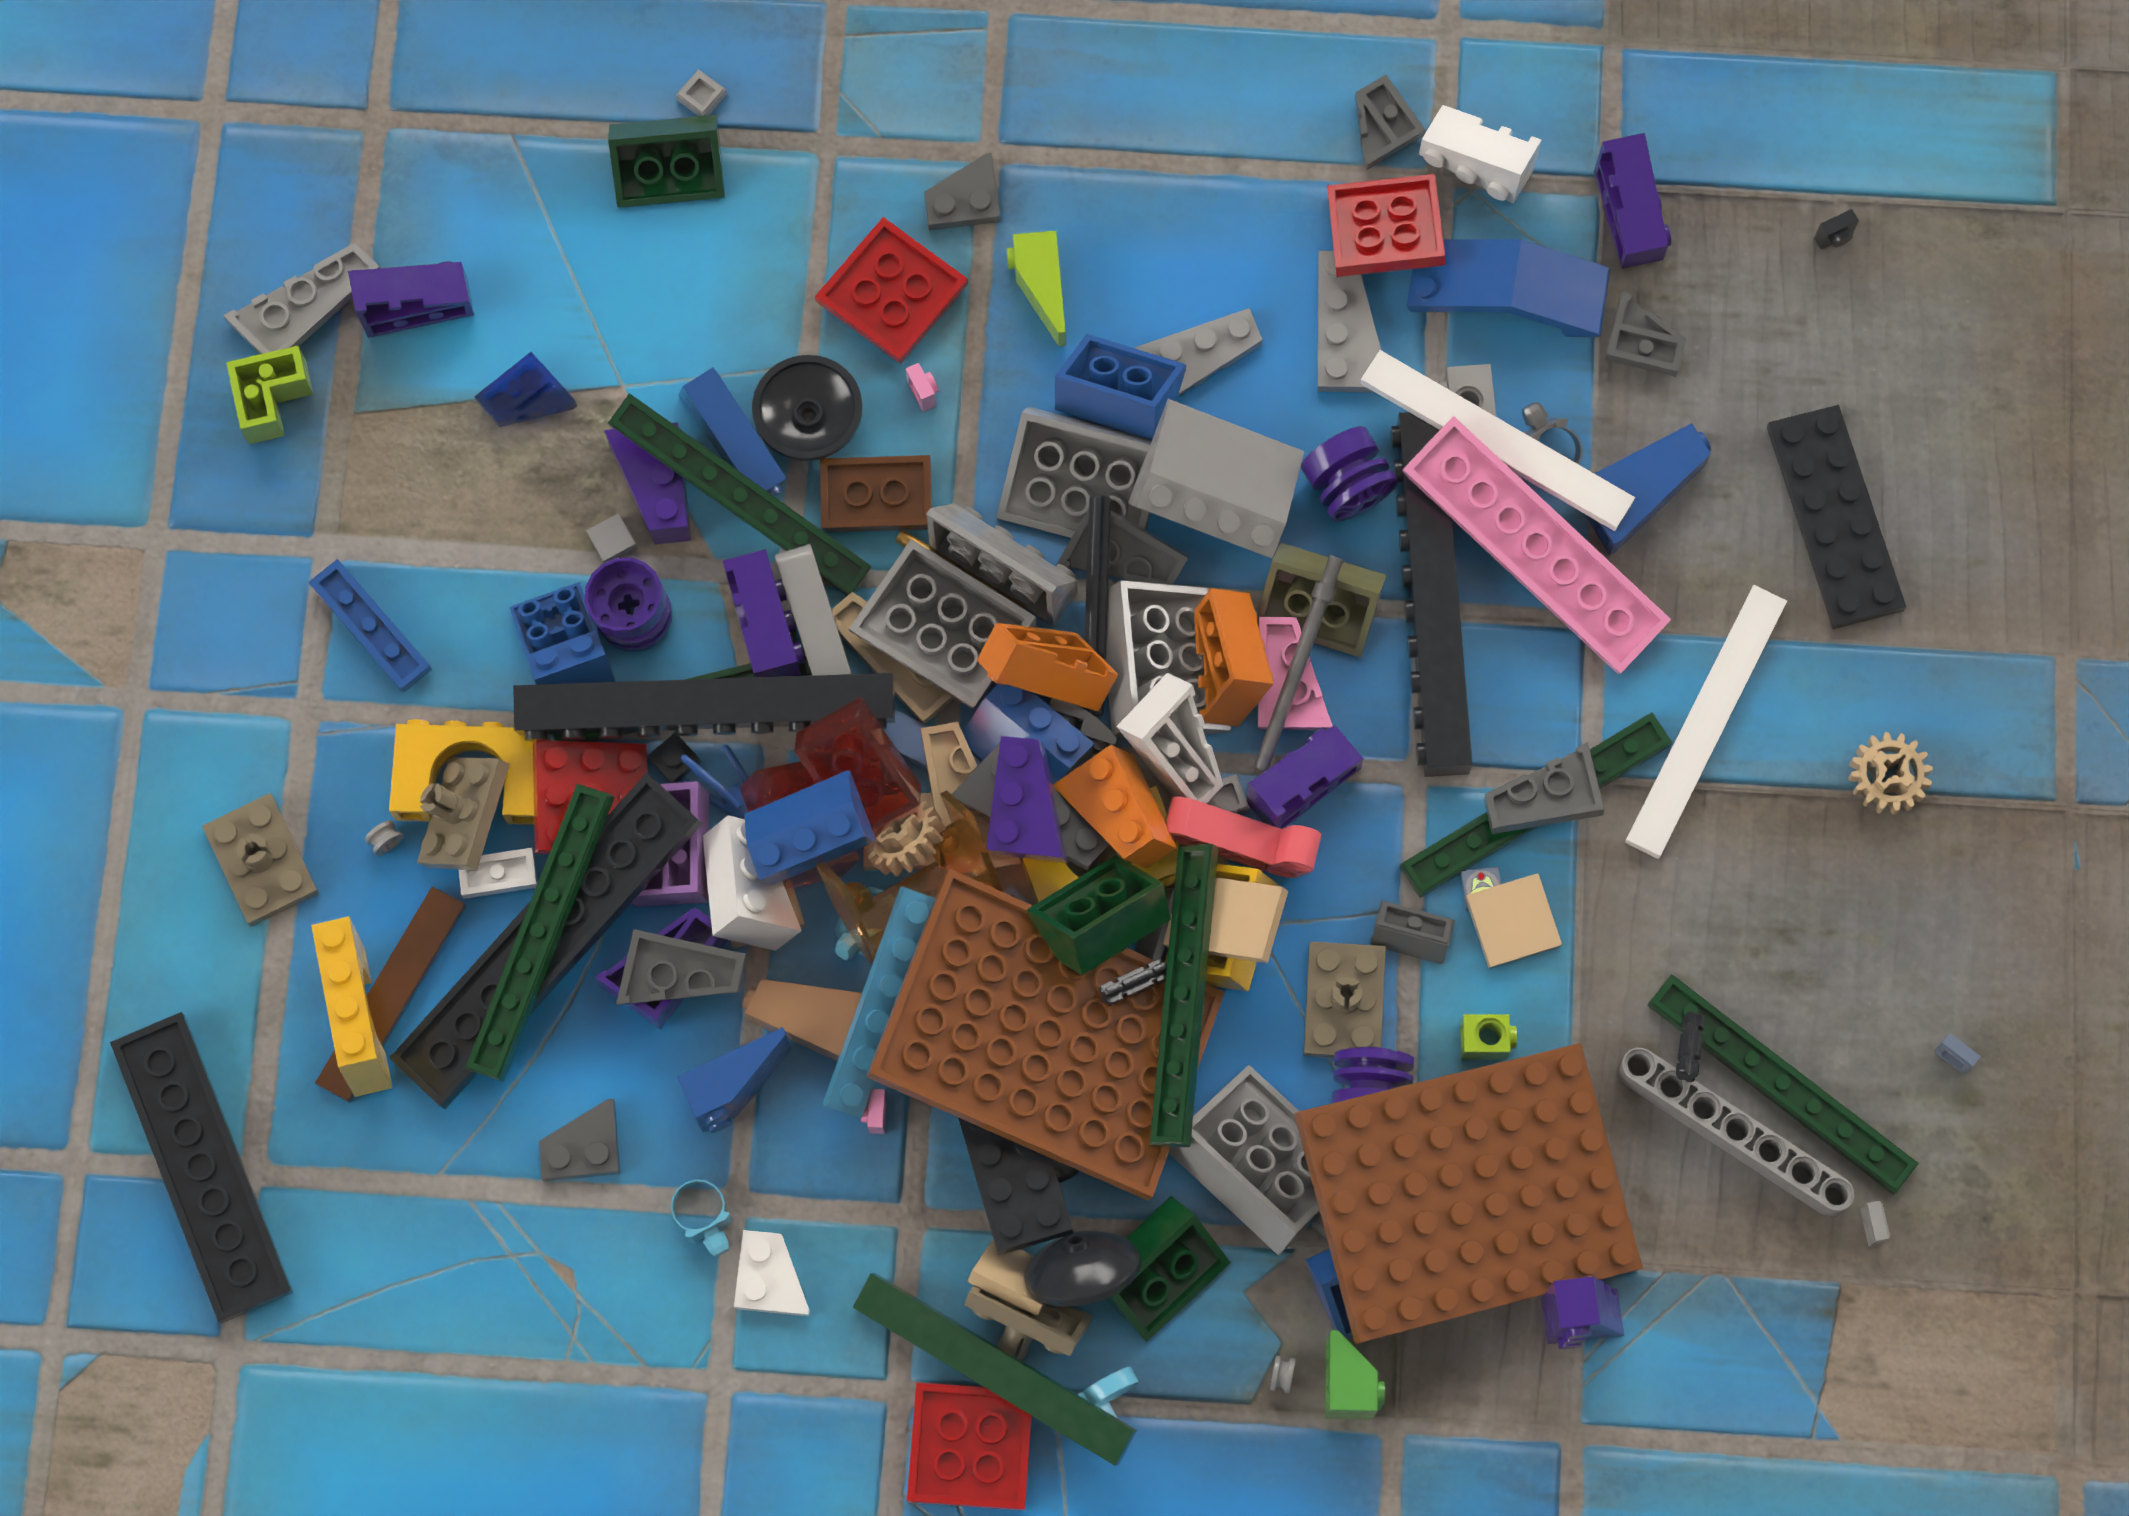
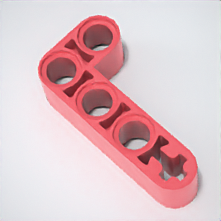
M1173 797L1171 799L1166 820L1168 832L1175 842L1184 845L1214 844L1218 847V856L1287 878H1297L1314 871L1322 836L1321 832L1313 828L1291 825L1280 829L1186 797Z

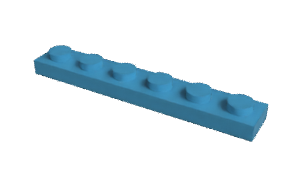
M900 886L824 1098V1106L862 1118L875 1082L866 1077L936 898Z

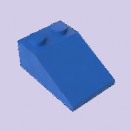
M783 1027L677 1076L702 1132L710 1129L711 1133L730 1126L732 1124L731 1119L740 1114L788 1055L791 1047Z

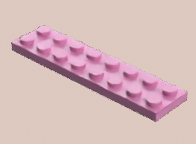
M1455 416L1441 428L1402 470L1415 485L1618 675L1628 667L1671 620Z

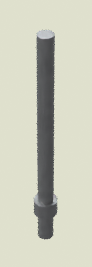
M1329 555L1320 583H1315L1311 594L1314 600L1255 760L1254 768L1262 771L1269 769L1328 603L1332 604L1337 589L1334 586L1344 561L1343 559Z

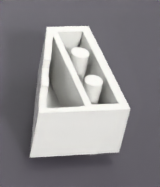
M1442 105L1422 138L1419 155L1423 156L1424 160L1434 167H1444L1454 172L1456 177L1464 183H1474L1486 189L1493 198L1500 201L1507 200L1514 204L1535 168L1542 140L1531 136L1529 142L1511 136L1513 131L1510 128L1501 126L1499 131L1481 126L1483 123L1481 118Z
M1167 673L1116 727L1172 798L1186 797L1207 804L1224 786L1212 746L1207 744L1202 727L1205 726V723L1195 706L1193 696L1196 694L1193 685Z
M728 815L703 835L713 936L776 951L802 931L783 882L770 885L759 880L746 845L745 819Z

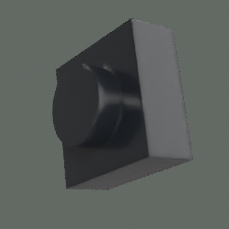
M1853 209L1820 223L1814 239L1821 250L1830 245H1833L1835 248L1840 247L1853 238V233L1859 222Z
M675 732L647 756L648 760L669 783H678L682 777H685L692 771L682 762L681 756L687 755L698 765L701 763L700 758L680 736L675 735Z

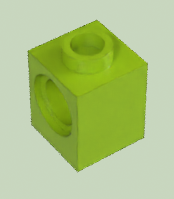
M1463 1014L1460 1021L1461 1060H1507L1511 1052L1510 1049H1516L1517 1028L1516 1026H1510V1014ZM1484 1029L1493 1030L1498 1035L1499 1042L1495 1045H1487L1481 1041L1479 1032Z

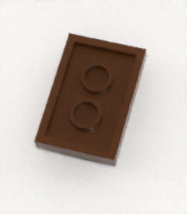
M930 455L820 459L821 530L823 532L928 530L926 514L932 508Z

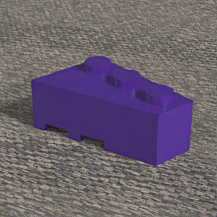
M1645 133L1603 141L1594 174L1621 269L1664 260L1668 246H1671V234L1668 225H1664L1661 199L1655 184Z
M446 261L438 264L348 271L355 311L368 338L475 315L467 275L462 262Z
M678 422L672 423L679 428ZM615 429L604 430L609 447L654 544L691 541L686 480Z
M766 549L723 560L754 676H801L799 665L805 663L800 642L792 643L790 633L796 632L790 610L783 612L781 602L787 600L782 579L774 580Z
M1336 725L1326 731L1323 728L1319 729L1308 738L1307 744L1296 751L1289 752L1276 765L1249 782L1247 803L1263 823L1280 829L1286 828L1362 768L1364 758Z
M1001 736L986 849L993 855L1068 863L1053 794L1054 790L1046 750L1039 740Z
M695 907L657 933L658 935L721 949L728 941V939L713 936L711 918ZM625 955L626 958L609 970H604L595 976L599 986L616 999L618 998L627 955ZM684 998L625 1005L661 1030Z
M1593 1276L1553 1281L1545 1292L1546 1294L1541 1297L1548 1344L1558 1343L1559 1349H1572L1581 1347V1342L1590 1339L1624 1336L1618 1289H1611L1609 1284L1604 1285L1603 1281Z

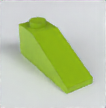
M1056 231L1013 234V247L1006 248L1008 270L1015 269L1017 284L1057 345L1066 346Z

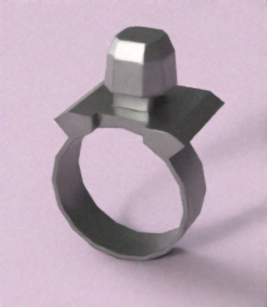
M1538 402L1525 406L1522 409V416L1526 426H1531V428L1523 433L1539 441L1540 435L1546 430L1561 428L1568 432L1574 441L1576 449L1573 462L1579 465L1582 459L1583 448L1576 433L1566 427L1568 419H1546L1549 415Z

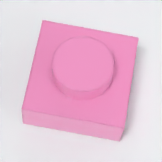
M919 363L906 368L907 383L922 412L936 407L935 393L939 392V389L931 372L924 374Z
M885 1089L871 1090L861 1118L862 1123H867L870 1134H885L887 1098Z

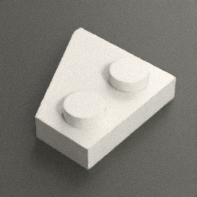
M743 1230L734 1301L735 1309L809 1317L810 1310L782 1234Z

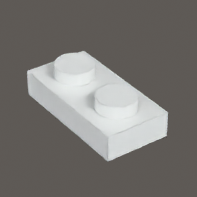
M533 848L482 855L477 871L458 870L463 899L536 888L538 884Z

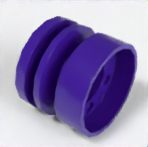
M1354 427L1333 436L1311 451L1301 463V470L1314 490L1325 489L1320 496V500L1323 506L1329 507L1327 512L1333 522L1345 521L1366 512L1385 499L1399 483L1394 472L1388 471L1389 464L1386 459L1378 458L1373 460L1379 449L1366 427Z
M632 557L615 558L603 563L591 574L585 587V605L601 636L612 647L626 652L642 651L656 645L667 634L672 623L673 607L657 573L646 562ZM636 606L634 608V614L628 615L631 611L630 608Z
M1382 1047L1348 1048L1335 1052L1334 1065L1340 1069L1334 1071L1333 1080L1350 1086V1088L1333 1091L1332 1103L1413 1084V1076L1407 1073L1414 1069V1057L1410 1054Z

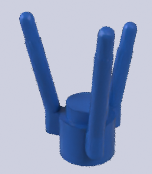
M728 745L723 746V751L742 781L743 787L736 783L727 790L687 755L681 756L682 762L722 796L719 799L709 792V802L727 815L745 819L744 814L755 810L761 803L755 796L760 789L750 780ZM682 777V778L680 779V782H681V783H682V782H692V781H690L689 779H687V778H685V777Z

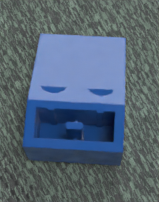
M580 582L510 607L536 685L616 682L596 626L585 605V596Z

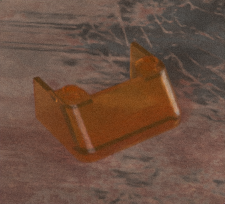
M947 790L941 793V797L952 823L939 833L943 837V841L933 846L937 851L933 854L935 862L873 898L870 891L863 884L858 882L845 884L823 861L816 865L835 911L871 965L875 959L900 886L935 898L943 876L950 868L1003 892L974 815Z

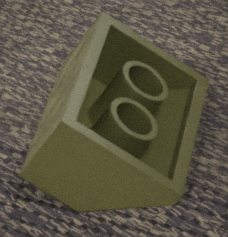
M1280 542L1271 563L1257 613L1258 626L1259 617H1297L1302 632L1314 600L1311 597L1315 583H1320L1329 557ZM1343 562L1334 586L1337 589L1332 604L1328 603L1314 643L1361 658L1386 575Z

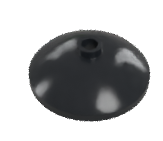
M817 355L794 356L774 365L759 381L752 401L753 420L762 440L778 454L801 461L823 459L844 448L856 434L863 411L861 393L853 376L837 362ZM811 412L816 416L813 420L806 421L802 418L803 415Z
M1106 1231L1073 1232L1074 1234L1060 1237L1041 1248L1030 1260L1024 1272L1026 1288L1030 1295L1038 1301L1055 1306H1080L1104 1300L1125 1289L1138 1275L1141 1268V1259L1137 1247L1130 1240L1118 1234Z

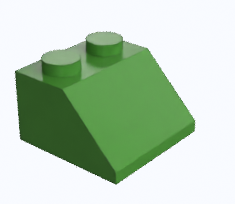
M1330 1330L1326 1339L1325 1419L1372 1420L1377 1410H1381L1382 1405L1385 1403V1382L1378 1381V1371L1338 1330Z

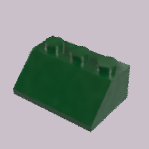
M717 115L609 125L608 143L617 208L725 198Z
M1117 855L1027 909L1028 916L1058 961L1080 975L1095 969L1104 961L1124 951L1128 946L1171 920L1163 883Z
M1170 1196L1126 1237L1139 1251L1141 1268L1131 1284L1117 1294L1106 1298V1300L1147 1342L1231 1262L1197 1216L1174 1197Z

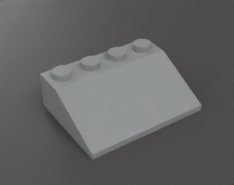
M1168 399L1128 503L1273 559L1287 522L1304 451Z
M1028 406L1021 413L996 518L1072 538L1089 508V498L1093 495H1106L1111 498V510L1146 530L1151 512L1137 508L1128 502L1152 440Z
M952 503L930 508L927 512L930 547L1026 605V610L1052 627L1055 626L1078 592V580L1075 579L1076 576L1070 569L1061 564H1057L1055 567L1044 560L1045 556L1038 549L1031 545L1023 547L1013 540L1014 537L1009 531L998 525L994 528L982 521L983 517L977 511L968 506L961 508Z
M911 539L852 623L849 631L974 710L996 684L987 676V671L977 661L995 624L1004 623L1036 628L1037 626L1034 615Z
M1119 581L1108 588L1106 662L1118 673L1108 693L1111 732L1116 737H1124L1116 726L1167 673L1193 685L1196 694L1193 696L1198 714H1200V710L1206 709L1205 689L1198 688V676H1204L1203 655H1196L1194 609L1211 588ZM1205 723V726L1202 727L1204 734L1228 733L1231 731V726Z
M1248 1065L1193 1116L1190 1147H1170L1169 1154L1276 1254L1280 1255L1313 1222L1320 1213L1294 1115L1299 1110Z

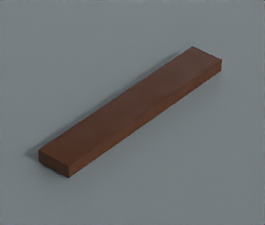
M433 886L366 996L373 1025L382 1047H384L466 908L463 902ZM334 1050L315 1084L350 1103L354 1095L338 1068Z

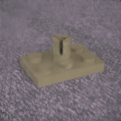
M449 758L443 773L442 784H430L423 791L420 802L423 803L420 806L421 809L432 814L421 844L417 863L427 868L477 871L508 772L509 763L494 758Z
M271 793L202 825L250 927L319 894Z
M1310 941L1303 1056L1335 1058V1052L1341 1049L1381 1047L1386 946Z
M975 1285L969 1291L964 1303L965 1306L971 1308L974 1314L986 1320L994 1319L1006 1325L997 1346L1013 1356L1016 1353L1018 1359H1024L1027 1356L1032 1339L1043 1343L1044 1347L1053 1353L1071 1356L1093 1318L1092 1315L1073 1306L1045 1304L1037 1316Z

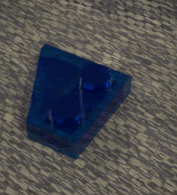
M532 352L528 353L474 396L476 402L499 427L573 410L577 407L575 399Z

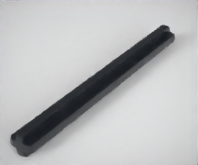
M1093 495L1089 498L1084 640L1106 661L1111 498L1106 495ZM1104 702L1099 711L1082 707L1095 717H1100L1104 714Z

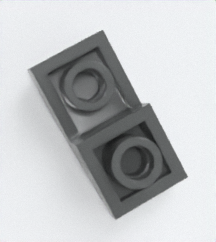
M1054 698L1051 699L1049 706L1075 728H1079L1080 732L1094 743L1092 754H1098L1109 745L1117 747L1116 736L1090 712L1078 705Z

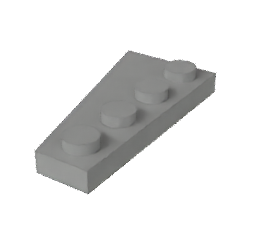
M353 243L313 266L314 269L298 278L296 275L283 282L284 285L267 295L263 293L250 300L251 304L238 311L233 309L223 316L259 354L297 345L300 346L353 298L348 271L377 269L380 267L356 243Z
M1318 251L1317 392L1375 393L1360 384L1364 373L1379 350H1381L1362 276L1359 274L1336 277L1334 251Z
M1248 308L1135 347V349L1186 364V372L1178 394L1180 396L1190 388H1196L1207 381V378L1220 369H1226L1260 347L1263 339L1252 312Z

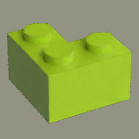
M299 345L226 362L240 430L248 444L285 436L278 403L313 395L307 361Z

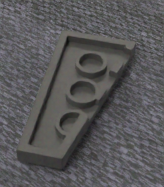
M1000 743L950 795V801L978 812L980 816L989 821ZM1053 788L1067 860L1089 870L1111 845Z

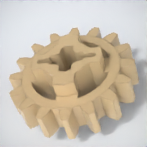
M1889 732L1883 734L1881 742L1874 735L1871 736L1867 741L1868 747L1861 744L1856 750L1859 757H1853L1849 764L1856 771L1851 772L1848 780L1858 782L1853 794L1859 795L1864 793L1866 798L1863 805L1866 807L1871 802L1876 803V813L1879 814L1885 806L1890 808L1892 815L1898 813L1900 805L1907 812L1910 811L1914 806L1913 800L1921 802L1926 796L1922 790H1928L1932 784V781L1925 778V776L1932 772L1933 767L1923 765L1922 763L1928 756V753L1921 752L1918 754L1915 751L1918 742L1915 740L1909 745L1905 744V735L1902 733L1896 741L1891 739ZM1884 751L1896 752L1897 754H1885ZM1909 762L1913 768L1914 776L1909 771ZM1898 764L1899 767L1895 771L1896 774L1883 783L1882 780L1886 776L1885 773ZM1867 771L1871 773L1872 785L1868 780ZM1895 792L1897 796L1885 795L1883 793Z
M915 800L911 801L908 808H904L902 804L898 805L896 813L886 812L883 819L884 822L875 823L874 826L878 829L874 833L877 842L865 847L869 854L868 859L884 875L892 872L895 876H899L904 868L908 873L912 872L914 864L924 865L927 854H935L937 852L933 846L943 841V837L939 834L945 830V826L941 822L943 819L925 801L920 805Z

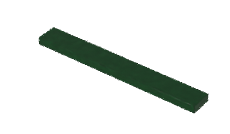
M629 393L609 420L608 425L783 550L789 551L811 544L821 577L846 595L854 593L872 566L632 394Z
M1652 712L1590 749L1599 789L1672 745L1673 742ZM1485 812L1401 863L1400 869L1419 898L1459 875L1461 871H1466L1537 827L1492 834L1488 815Z
M580 784L576 785L465 1069L504 1082L615 797L611 794Z
M1214 844L1179 845L1150 1134V1145L1154 1147H1190L1218 858V847Z
M1671 974L1647 1006L1681 1032L1682 1019L1686 1017L1687 1012L1693 1011L1696 1014H1702L1705 1018V1027L1702 1030V1048L1893 1195L1898 1192L1919 1164Z
M870 1273L853 1306L854 1309L1114 1466L1120 1464L1137 1432L1136 1429L878 1274Z

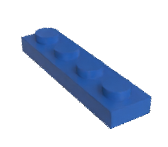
M338 559L309 581L313 590L403 693L432 670L427 661Z

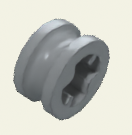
M392 820L377 825L365 837L368 845H374L373 852L376 856H381L391 851L404 837L400 831H394L396 825Z
M1276 1355L1270 1385L1271 1391H1275L1276 1388H1282L1284 1393L1289 1394L1295 1359L1290 1358L1289 1361L1285 1362L1281 1359V1356Z

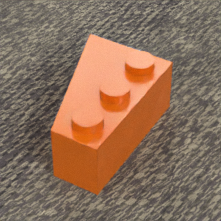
M1211 588L1194 609L1196 655H1203L1204 676H1198V688L1205 689L1206 709L1200 710L1199 713L1202 715L1204 723L1239 727L1274 684L1273 673L1269 668L1265 653V643L1261 638L1257 623V613L1254 610L1250 593Z
M996 623L977 658V661L987 671V676L998 684L1011 685L1095 711H1099L1118 676V673L1076 632Z
M1109 745L1053 784V787L1125 860L1148 868L1177 848L1133 754Z

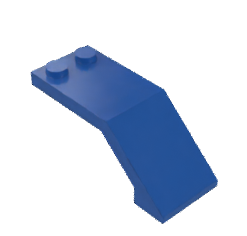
M1443 239L1446 265L1412 269L1407 307L1411 312L1511 313L1559 328L1566 337H1601L1610 269L1607 266L1522 239Z

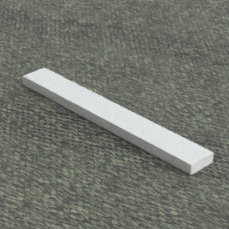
M1379 350L1361 378L1360 384L1439 430L1455 416L1515 474L1613 531H1616L1634 502V496Z
M1753 585L1625 841L1626 844L1657 859L1660 858L1787 600Z

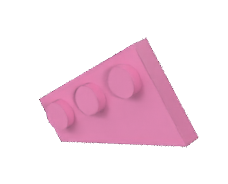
M1259 617V630L1261 638L1265 643V653L1269 668L1273 673L1274 684L1258 703V730H1267L1302 632L1297 617ZM1310 656L1283 730H1319L1321 728L1328 730L1332 727Z

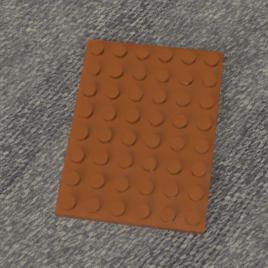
M949 868L943 876L935 897L936 899L929 912L866 1077L1147 1201L1153 1198L1170 1147H1154L1150 1145L1165 982L1158 985L1154 982L1152 988L1128 999L1123 996V1001L1113 1006H1108L1102 1002L1099 988L1110 981L1116 983L1117 978L1140 967L1146 969V965L1155 960L1126 948L1124 951L1117 953L1098 965L1095 969L1080 975L1058 961L1028 916L1027 909L1033 905ZM1209 984L1205 985L1198 1067L1225 993Z
M1581 1043L1294 1113L1355 1344L1546 1294L1545 1292L1553 1281L1592 1276L1600 1280L1643 1268Z

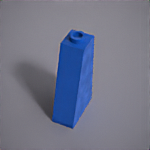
M710 368L682 386L678 394L679 398L721 458L774 497L782 492L780 484L787 478L715 368Z
M1692 423L1594 473L1635 497L1633 504L1616 531L1611 530L1585 514L1609 556L1616 553L1706 466L1711 454V446L1705 434L1697 432Z

